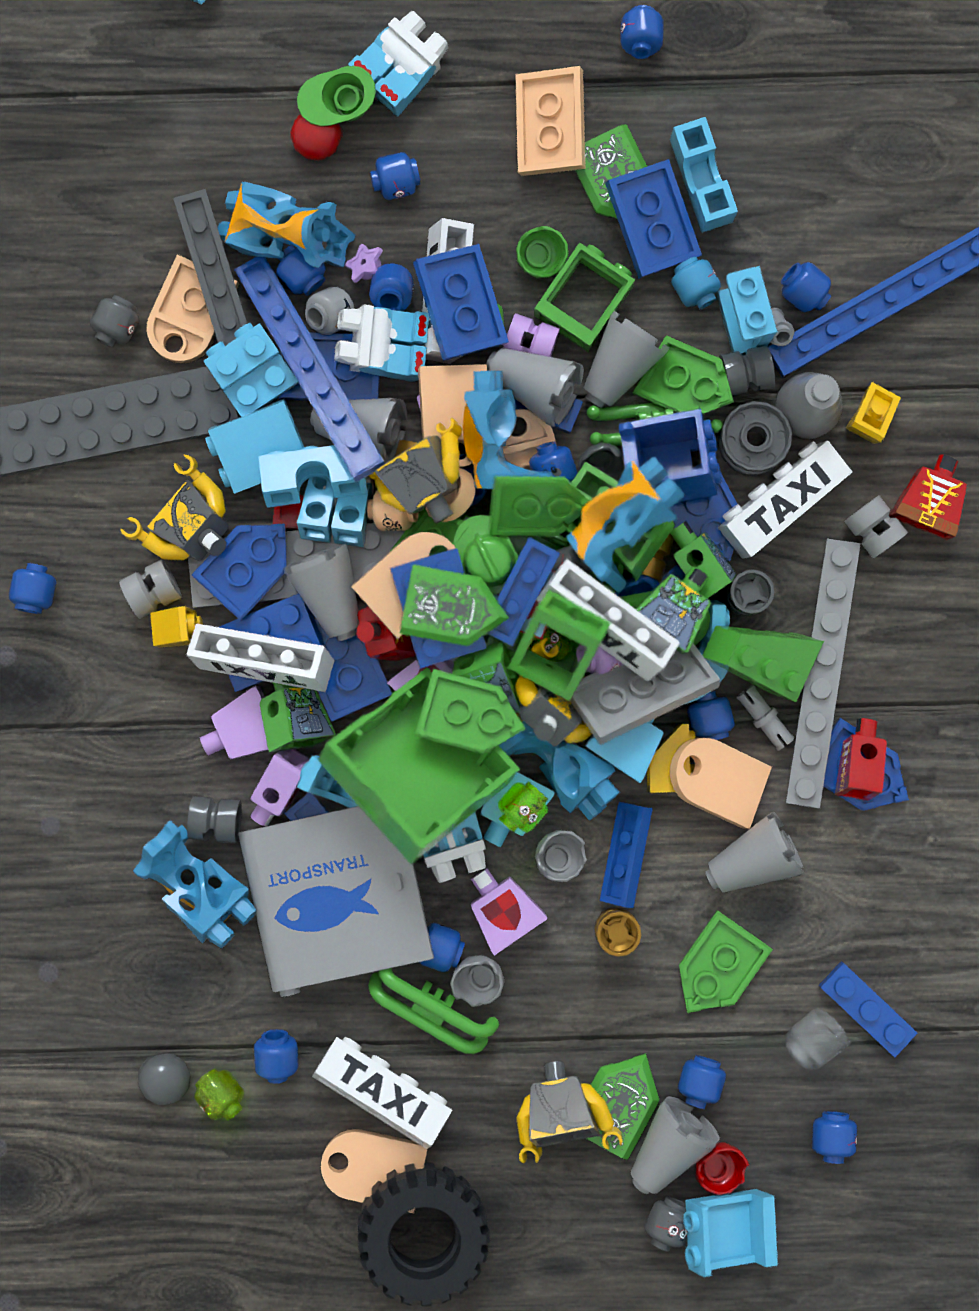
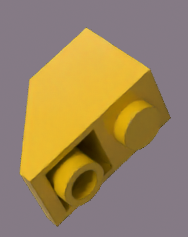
M185 606L150 613L153 646L159 648L190 645L195 625H203L202 617L197 616L195 610Z
M678 724L658 745L647 769V792H675L670 779V765L676 750L686 741L695 739V732L689 731V724ZM688 756L684 761V770L690 775L694 771L695 764H690V756Z

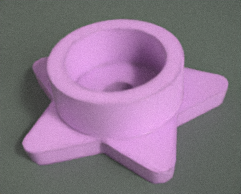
M361 244L356 256L345 263V266L352 270V281L354 283H357L361 278L369 280L376 273L377 268L381 266L379 259L383 252L381 248L377 247L369 250L366 245Z

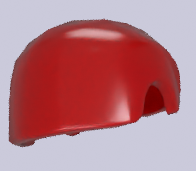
M299 114L292 125L290 136L295 151L308 160L320 161L330 157L337 151L339 142L343 137V131L339 123L331 126H318L309 123Z
M717 1142L716 1147L696 1162V1179L707 1192L715 1195L729 1194L745 1182L746 1167H749V1162L737 1147L725 1142Z

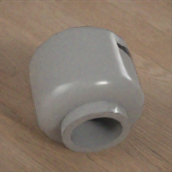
M329 287L310 296L306 303V321L312 329L322 335L334 334L341 331L337 326L339 312L343 309H355L353 301L339 287Z

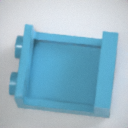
M760 266L728 274L726 277L728 288L719 290L716 295L732 352L739 351L744 355L749 348L768 346L777 333Z
M285 398L222 425L210 427L208 430L210 436L205 438L211 455L213 457L218 455L223 467L218 470L226 488L231 486L234 494L261 483L258 456L267 455L272 451L290 452L304 448Z
M758 1189L685 1200L686 1212L684 1213L683 1220L684 1226L688 1231V1247L685 1250V1258L689 1270L703 1277L711 1276V1270L756 1262L764 1267L778 1265L775 1200L773 1195Z

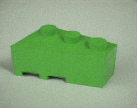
M585 462L571 483L591 501L599 494L615 488L619 482ZM612 520L607 525L605 534H609L614 530L617 523L616 520ZM673 521L663 522L651 527L633 547L627 544L614 550L613 553L635 581L639 579L675 527Z
M715 626L702 656L770 694L796 702L824 641L799 633Z

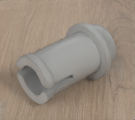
M771 308L777 333L771 340V343L785 346L791 342L794 336V328L791 323L785 320L782 310Z

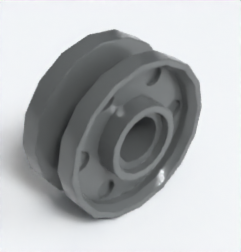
M752 401L739 405L728 415L722 430L719 432L718 447L722 459L731 469L743 475L758 476L770 472L786 457L791 447L792 431L788 419L778 408L766 402ZM747 433H759L763 440L762 445H751L747 440Z

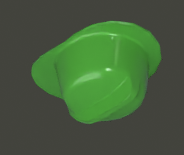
M353 65L316 75L308 79L300 88L297 96L298 109L304 119L318 126H331L342 122L356 121L373 104L376 94L375 82L370 73L361 67Z
M477 515L469 517L459 525L454 535L453 545L458 549L464 573L481 577L493 595L499 594L518 559L517 553L508 536H489V516Z

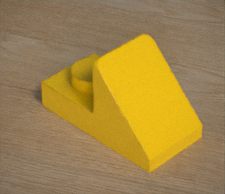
M871 382L858 410L848 423L846 429L871 443L877 444L882 442L901 397Z

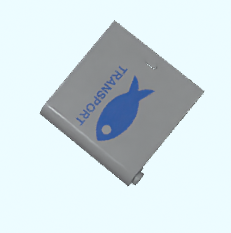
M359 806L238 833L273 992H280L281 997L300 993V987L434 959L414 864H410Z

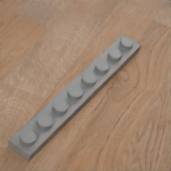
M834 539L826 540L811 636L812 638L824 641L803 688L786 797L787 804L820 809L861 543Z

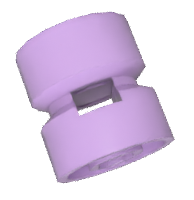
M515 313L507 334L509 342L503 348L551 357L560 328L544 322L537 326L532 318ZM526 332L534 335L530 349L522 346Z

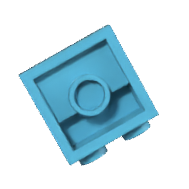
M251 323L245 324L234 333L236 339L225 346L223 342H219L206 351L208 358L204 360L206 367L241 417L260 410L299 383L260 323L254 327Z

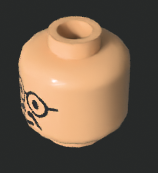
M378 490L375 492L373 499H369L367 503L368 518L374 520L375 526L381 531H406L413 522L418 520L419 512L410 514L386 504L381 500Z

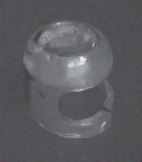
M820 1008L811 1010L793 1025L785 1036L786 1048L792 1058L808 1070H816L823 1067L851 1043L846 1035L847 1033L838 1022Z

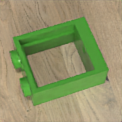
M579 243L534 308V316L544 323L559 327L561 335L589 353L606 328L613 311L617 312L632 290L635 279L631 277V271L619 263L613 265L605 260L603 252L595 246L589 244L586 247ZM580 262L620 289L592 331L552 304Z
M548 589L538 605L508 668L550 690L553 694L570 701L611 622ZM541 623L588 647L574 674L528 650Z

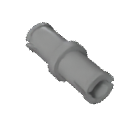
M751 685L746 688V692L753 701L749 699L744 691L736 698L754 719V726L763 730L777 751L781 750L785 746L777 734L783 738L787 745L793 741L794 736L790 734L776 716L778 711L774 707L770 708L756 690V687Z

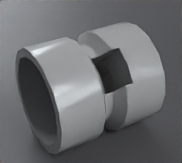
M879 495L844 521L855 536L863 537L861 544L872 558L887 550L908 533L897 518H890L888 516L890 509ZM878 523L883 530L880 534L872 530Z
M162 559L145 567V572L142 575L135 572L119 580L120 587L128 604L139 619L149 615L151 612L157 611V605L160 603L167 606L182 598L181 591L173 574Z

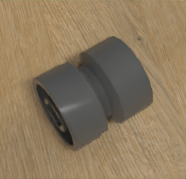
M768 346L749 348L746 355H742L739 351L719 355L724 364L732 397L746 394L748 388L758 392L775 387L774 365Z
M745 570L738 574L726 586L725 601L729 609L741 616H753L767 609L774 597V585L771 579L765 573L758 570Z
M193 796L188 812V839L208 841L214 836L217 842L236 844L241 828V800L221 799L218 803H215L212 797Z

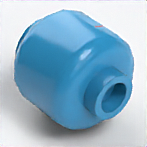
M692 257L674 269L675 275L671 283L684 306L694 307L697 305L699 309H703L717 300L715 294L720 289L721 283L707 260H698L697 257Z

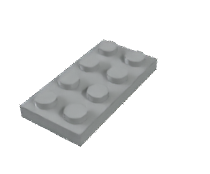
M692 643L687 653L681 654L675 650L665 667L648 682L626 665L617 667L605 674H597L595 672L581 680L570 702L601 745L720 686V678Z

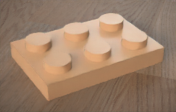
M575 66L516 74L518 173L521 176L585 169L582 68Z

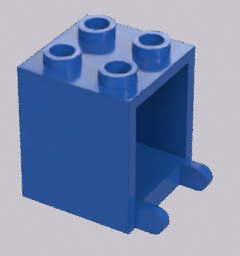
M701 409L619 424L625 468L630 461H633L640 468L655 457L669 473L655 487L657 488L670 477L685 495L678 502L718 495L716 484L722 483V477L715 453L717 451L715 433L712 430L711 420H704ZM700 450L702 468L693 469L691 452Z

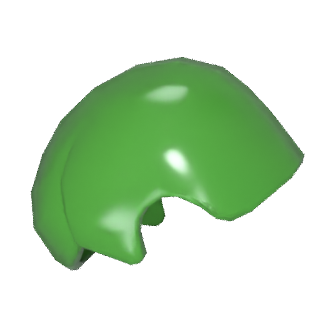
M548 226L531 229L521 236L517 244V262L524 273L535 278L551 277L560 272L568 258V244L559 231Z

